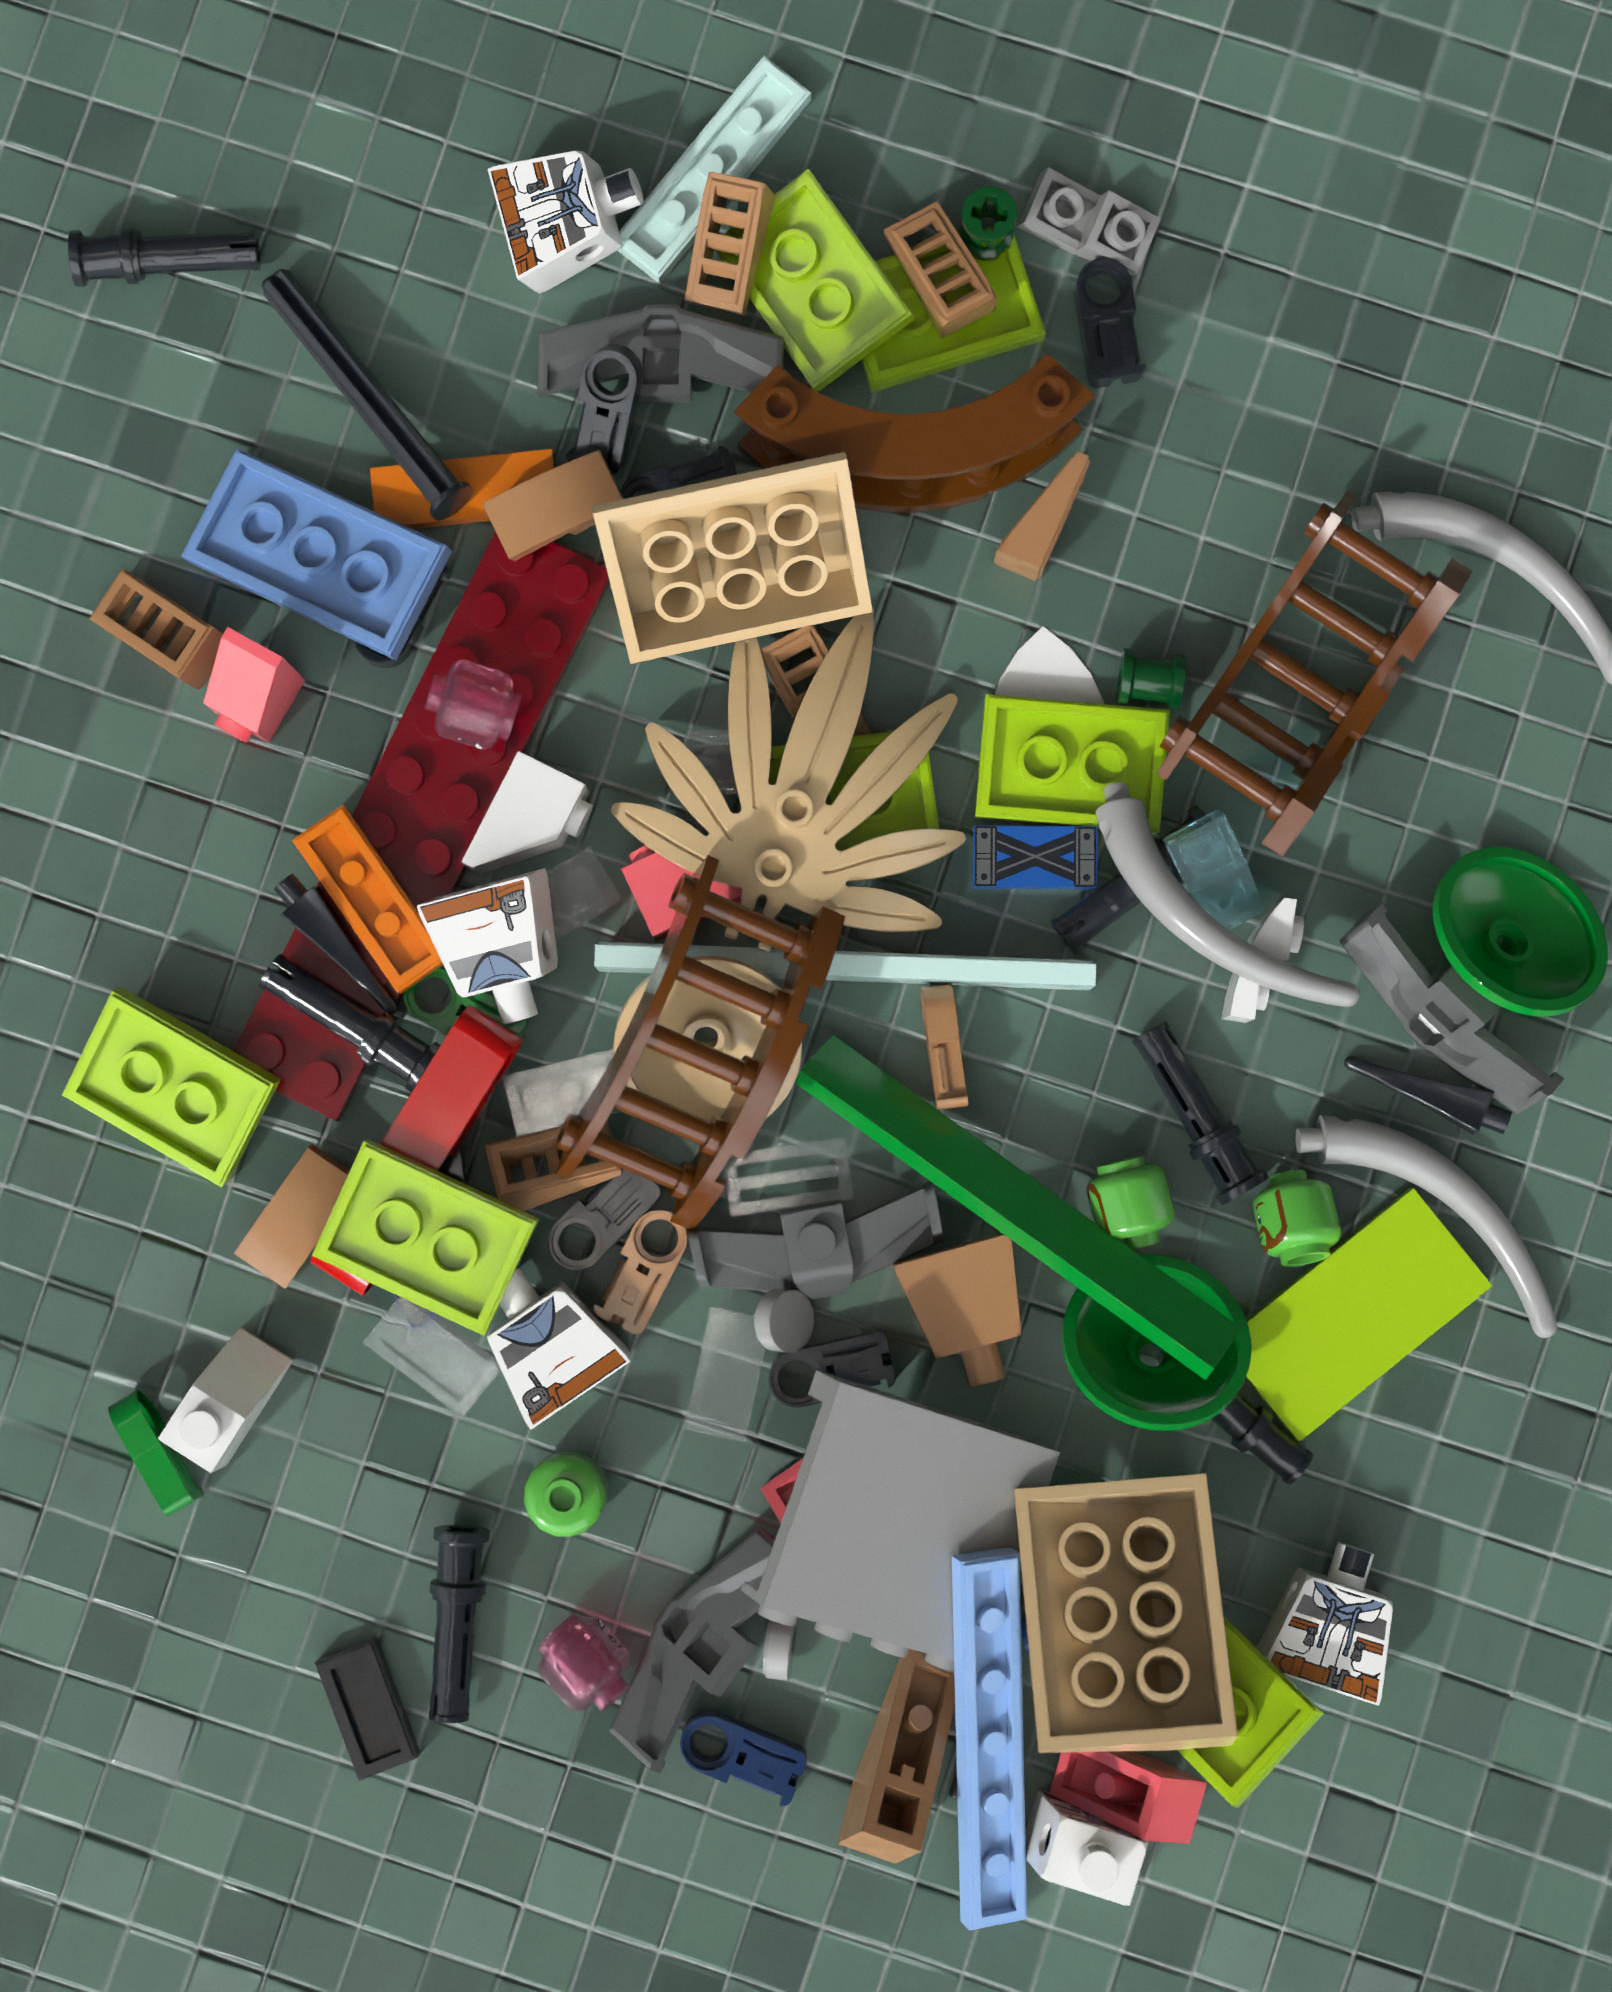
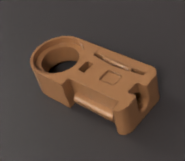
M952 984L920 987L935 1108L937 1110L967 1107L968 1096Z
M650 1211L637 1220L620 1254L628 1257V1259L621 1260L602 1297L606 1301L605 1305L595 1303L593 1307L597 1316L622 1326V1329L632 1334H640L648 1326L688 1245V1230L670 1221L671 1211ZM657 1219L666 1220L676 1228L678 1243L670 1254L655 1256L645 1249L642 1242V1233L651 1221Z

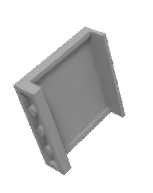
M816 1370L808 1395L822 1402L761 1583L756 1585L744 1581L741 1591L760 1605L758 1614L771 1621L794 1626L797 1617L816 1622L814 1629L828 1637L850 1642L853 1633L872 1638L870 1645L882 1652L905 1658L908 1649L926 1653L924 1659L926 1662L941 1669L954 1672L952 1555L1012 1547L1020 1553L1014 1489L1049 1486L1060 1452L1034 1439Z

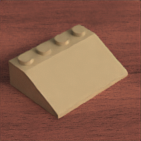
M845 452L592 506L630 664L873 612Z
M1206 1474L1014 1489L1039 1753L1162 1751L1232 1746L1237 1738V1728Z

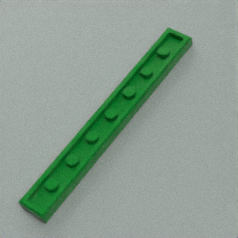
M832 1035L800 1069L794 1083L1204 1380L1214 1370L1241 1330V1327L1120 1240L1109 1235L1106 1230L836 1036Z

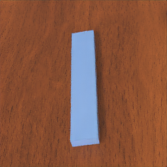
M1012 1547L952 1555L960 1921L969 1931L1027 1919L1020 1553Z

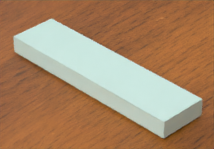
M763 56L619 231L622 244L617 251L657 283L661 284L695 243L701 202L708 173L716 172L747 179L809 104L811 92L771 60Z

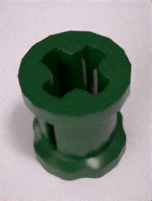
M994 186L981 187L971 192L965 199L962 207V222L959 228V236L975 259L992 261L1008 251L1014 237L1013 229L1017 220V207L1012 196L1003 189ZM993 201V206L987 205V202ZM982 217L994 219L993 231L981 229ZM982 242L988 243V246L983 247Z
M1124 648L1119 664L1116 692L1117 704L1126 705L1130 699L1164 702L1167 703L1169 709L1179 710L1185 684L1186 656L1175 654L1172 660L1135 656L1133 649Z

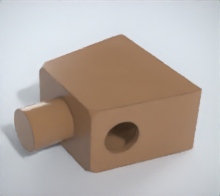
M999 1233L894 1263L895 1274L936 1359L960 1353L970 1387L1005 1378L1006 1375L996 1342L1021 1335L1012 1240L1003 1233Z

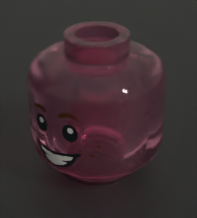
M460 659L451 665L447 676L435 673L425 709L436 712L434 726L436 732L441 737L476 748L489 749L496 744L498 738L508 740L518 710L521 693L513 691L512 679L506 672Z
M575 1615L569 1617L552 1631L538 1648V1651L543 1655L538 1665L539 1675L564 1704L574 1712L583 1711L593 1704L602 1712L611 1706L629 1687L623 1675L630 1667L631 1655L597 1617H589L581 1621Z

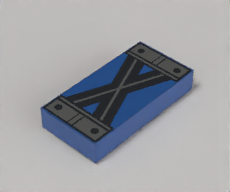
M973 826L972 889L1095 890L1097 888V826Z

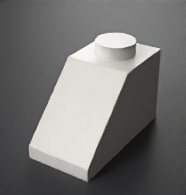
M518 751L462 863L469 869L482 874L561 848L568 835L577 838L586 825L593 808L592 804L586 802L590 793L586 785Z
M240 1327L193 1383L158 1440L210 1473L227 1466L294 1360L250 1331Z

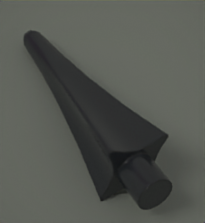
M293 873L283 879L274 888L276 893L288 905V908L280 915L343 968L385 1013L396 1014L398 1010L397 1003L360 955L320 887L315 888L313 886L308 891Z
M1348 1056L1344 1060V1066L1348 1070L1372 1079L1412 1099L1472 1135L1475 1132L1479 1133L1481 1126L1504 1134L1509 1124L1512 1111L1490 1103L1494 1094L1492 1091L1405 1073L1354 1056Z

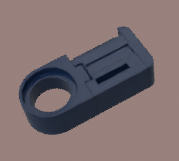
M705 1710L693 1715L686 1722L681 1735V1754L685 1762L692 1769L724 1783H727L730 1775H732L733 1778L773 1795H781L780 1806H786L792 1801L799 1776L803 1774L807 1763V1752L803 1746L714 1710ZM706 1724L719 1727L727 1737L728 1744L725 1751L720 1756L712 1759L700 1757L691 1746L693 1732L698 1727Z

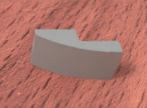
M1048 167L1040 172L1017 227L1049 244L1089 261L1098 258L1117 260L1126 267L1130 275H1135L1141 267L1161 218L1110 190L1099 195Z

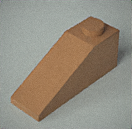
M908 1649L905 1658L900 1657L855 1774L837 1843L894 1864L918 1854L922 1850L955 1708L954 1672L941 1669L924 1660L925 1653Z

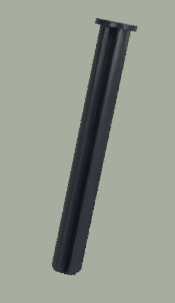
M279 269L273 275L268 276L262 283L265 298L432 505L430 508L431 516L435 520H444L457 513L472 497L473 488L468 482H459L291 272Z

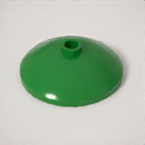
M1489 847L1464 855L1440 879L1433 900V921L1437 938L1447 959L1456 972L1479 994L1513 1012L1543 1017L1567 1013L1584 1003L1597 990L1605 975L1608 962L1606 934L1591 901L1581 888L1559 868L1536 855L1522 850L1506 847Z
M1152 1254L1140 1255L1241 1327V1330L1214 1370L1204 1380L1079 1288L1072 1295L1063 1320L1062 1348L1064 1358L1072 1378L1085 1396L1098 1408L1115 1419L1132 1426L1150 1430L1170 1431L1190 1428L1202 1424L1221 1413L1240 1391L1251 1362L1252 1345L1249 1326L1240 1305L1222 1283L1205 1270L1174 1257ZM1150 1355L1158 1361L1159 1365H1146L1139 1357Z

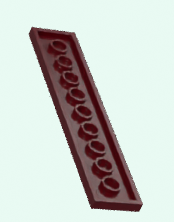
M495 531L352 814L416 908L417 905L433 898L456 891L467 869L462 860L517 752L525 754L610 585L606 567L554 542L537 549L517 561H513L508 558ZM477 666H482L487 670L479 669ZM456 738H463L466 740V742H458L459 740H457ZM472 741L480 744L484 749L474 747V742ZM319 881L315 888L320 887L360 955L398 1006L404 992L402 994L396 992ZM297 928L294 929L282 953L289 961L379 1017L385 1013L343 968ZM263 990L233 1050L281 1078L275 1090L276 1092L339 1122L368 1066L357 1055L359 1048L267 990Z

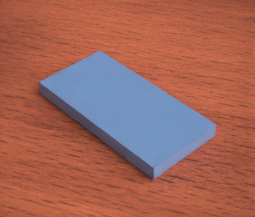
M237 448L181 557L195 566L397 660L452 551L441 542Z

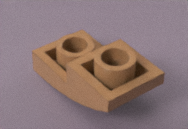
M598 450L533 477L483 502L482 505L508 558L517 561L567 533L576 535L595 525L592 506L622 500L624 497L602 452Z
M311 1144L274 1194L234 1254L286 1289L316 1247L350 1169L314 1144Z

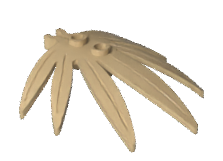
M873 607V612L857 615L851 619L818 668L794 720L775 785H770L768 782L771 759V708L761 650L757 637L736 641L729 679L728 728L732 767L741 811L738 814L730 811L712 776L699 759L680 740L656 723H649L645 728L647 739L663 777L684 808L709 834L704 836L684 820L663 810L646 805L618 802L612 805L611 812L620 824L640 842L658 855L689 872L694 873L707 855L719 859L713 881L742 889L741 905L752 910L755 909L758 899H765L767 902L762 914L774 920L785 905L811 916H815L824 906L846 916L843 925L848 927L883 932L937 930L942 924L941 918L924 905L887 890L870 887H848L846 882L884 878L929 864L962 846L966 840L963 832L946 829L907 830L879 836L844 851H838L835 844L878 810L910 777L940 736L953 713L958 699L952 693L947 694L905 721L860 765L839 793L834 803L827 805L825 801L848 752L866 691L873 645ZM727 927L725 936L737 940L739 932ZM760 941L758 948L770 952L771 946Z

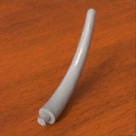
M1374 492L1369 506L1352 508L1351 519L1353 529L1357 532L1373 530L1378 541L1397 538H1421L1447 542L1483 554L1518 574L1543 594L1565 617L1588 648L1605 680L1612 685V633L1576 580L1553 556L1526 534L1482 509L1454 499L1426 493Z
M1117 782L1104 787L1103 792L1106 803L1096 810L1095 815L1098 826L1104 836L1106 847L1116 867L1134 894L1175 936L1217 965L1266 988L1297 998L1335 1006L1350 1007L1358 1002L1360 992L1355 984L1322 976L1275 958L1244 941L1215 920L1190 896L1168 867L1152 835L1144 802L1140 799L1130 798L1126 783Z
M1320 1115L1317 1119L1316 1128H1297L1295 1141L1298 1153H1317L1322 1165H1355L1387 1172L1421 1187L1448 1205L1474 1229L1496 1256L1523 1304L1534 1333L1541 1338H1549L1555 1334L1557 1322L1541 1276L1526 1246L1497 1204L1459 1166L1432 1147L1405 1133L1366 1120L1353 1118L1348 1121H1342L1336 1116Z

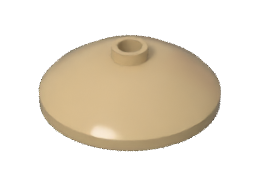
M718 956L691 957L767 992L772 993L776 988L780 990V987L770 977L744 962ZM651 975L636 987L621 1010L614 1033V1053L632 1020ZM675 980L657 1021V1024L696 1041L698 1040L694 1035L698 1029L711 1027L716 1030V1037L710 1042L701 1043L741 1060L745 1055L753 1056L766 1027L761 1024V1016L678 980ZM802 1042L767 1117L781 1105L794 1085L801 1063ZM647 1047L644 1048L626 1084L628 1087L708 1121L713 1116L721 1118L735 1093L731 1091V1083Z

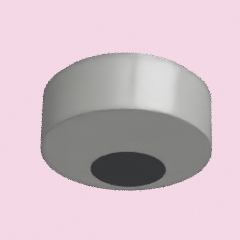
M797 1619L794 1626H787L769 1620L763 1655V1675H766V1678L789 1681L795 1651Z

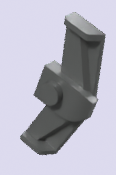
M646 304L640 310L539 332L537 393L539 398L550 396V394L579 388L586 361L600 348L610 344L628 347L641 361L643 380L638 402L692 403L693 378L751 393L776 365L784 369V337L685 311L679 305ZM603 359L597 367V377L600 383L629 377L626 367L616 359Z
M1380 902L1365 914L1340 939V944L1402 1023V1028L1424 1050L1432 1052L1482 1090L1494 1092L1493 1098L1516 1115L1553 1094L1564 1080L1557 1072L1550 1075L1546 1074L1483 1028L1498 1011V1008L1467 984L1453 966L1433 979L1386 918L1385 913L1388 911V908L1383 902Z
M931 1181L847 1221L844 1218L841 1199L780 1210L783 1233L700 1229V1227H695L693 1230L688 1229L696 1278L700 1287L761 1291L789 1289L798 1290L810 1299L844 1294L851 1283L944 1241L935 1188Z
M761 1527L753 1531L681 1595L673 1596L653 1623V1633L609 1729V1732L651 1771L662 1772L665 1765L664 1758L697 1684L699 1683L710 1694L721 1697L758 1646L739 1627L753 1616L760 1607L757 1602L741 1591L743 1582L746 1581L760 1585L776 1539L775 1536Z

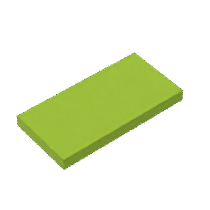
M1409 1188L1330 1251L1328 1258L1315 1263L1246 1319L1252 1345L1251 1362L1246 1379L1292 1437L1300 1442L1493 1285L1414 1188Z

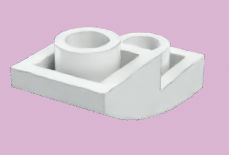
M1283 898L1276 902L1260 920L1247 942L1275 958L1288 962L1290 952L1298 953L1303 936L1304 918L1303 916L1295 915L1297 899ZM1232 973L1221 1019L1243 1023L1255 1020L1256 1010L1264 1011L1266 1009L1270 989Z

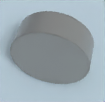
M773 1289L767 1292L759 1301L755 1312L754 1326L758 1340L770 1351L793 1353L802 1349L809 1341L814 1327L813 1307L807 1296L798 1290Z

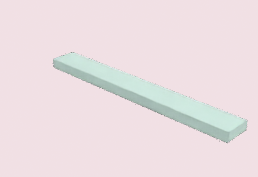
M599 942V944H595L594 967L600 972L653 973L664 944ZM690 945L686 956L690 958L718 956L735 959L753 966L770 978L784 979L790 961L784 959V951L776 948H771L769 952L760 948ZM835 951L826 980L937 985L951 983L952 985L1091 990L1096 986V964H1093V961Z

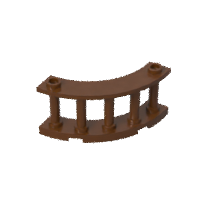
M1047 353L1028 372L1010 385L972 403L937 412L918 414L885 413L865 410L822 395L799 382L779 365H776L734 410V414L752 428L738 443V451L761 469L845 452L856 509L876 512L917 513L944 510L984 499L985 495L1006 488L1015 482L1018 484L1033 476L1059 457L1081 436L1083 429L1072 419L1094 399L1095 395Z
M1348 490L1335 508L1330 507L1326 503L1322 504L1303 535L1313 540L1266 612L1191 722L1180 715L1159 746L1169 753L1156 773L1163 779L1167 780L1182 757L1186 756L1265 808L1267 812L1264 816L1274 823L1262 844L1281 857L1284 856L1312 817L1344 766L1342 763L1356 741L1358 742L1390 696L1389 692L1405 670V668L1397 664L1400 657L1404 656L1413 662L1460 595L1473 572L1451 558L1439 577L1429 570L1424 575L1346 525L1342 520L1357 499V496ZM1327 543L1410 596L1407 602L1416 607V610L1399 635H1396L1389 629L1383 634L1302 581ZM1287 602H1290L1370 655L1367 661L1375 665L1376 668L1359 693L1350 688L1343 692L1263 639ZM1248 660L1331 713L1328 719L1337 724L1322 748L1314 742L1308 747L1226 693ZM1214 714L1293 766L1292 774L1301 779L1296 789L1294 790L1286 784L1280 789L1198 735L1210 716Z
M710 855L706 856L692 876L683 873L679 878L669 901V908L675 910L676 913L660 956L632 1020L591 1096L578 1115L569 1113L566 1116L555 1143V1148L563 1150L556 1172L557 1175L568 1179L584 1155L589 1154L670 1188L669 1194L676 1198L670 1221L690 1230H693L720 1197L727 1181L719 1178V1174L731 1155L742 1160L744 1159L782 1087L808 1028V1024L797 1019L800 1017L810 987L812 986L818 990L823 989L846 917L823 906L807 926L798 924L795 928H792L711 892L710 888L719 859ZM701 915L784 951L783 957L790 961L781 989L776 988L772 993L686 956ZM675 980L761 1016V1024L766 1027L753 1056L745 1055L741 1060L657 1024ZM644 1048H650L731 1083V1091L735 1093L721 1118L713 1116L708 1121L626 1086ZM614 1108L700 1144L699 1152L690 1163L684 1160L678 1165L604 1134L600 1130Z

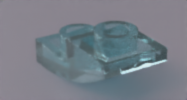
M1219 809L1163 838L1184 882L1183 888L1208 914L1228 930L1264 912L1261 898L1243 852L1226 815Z

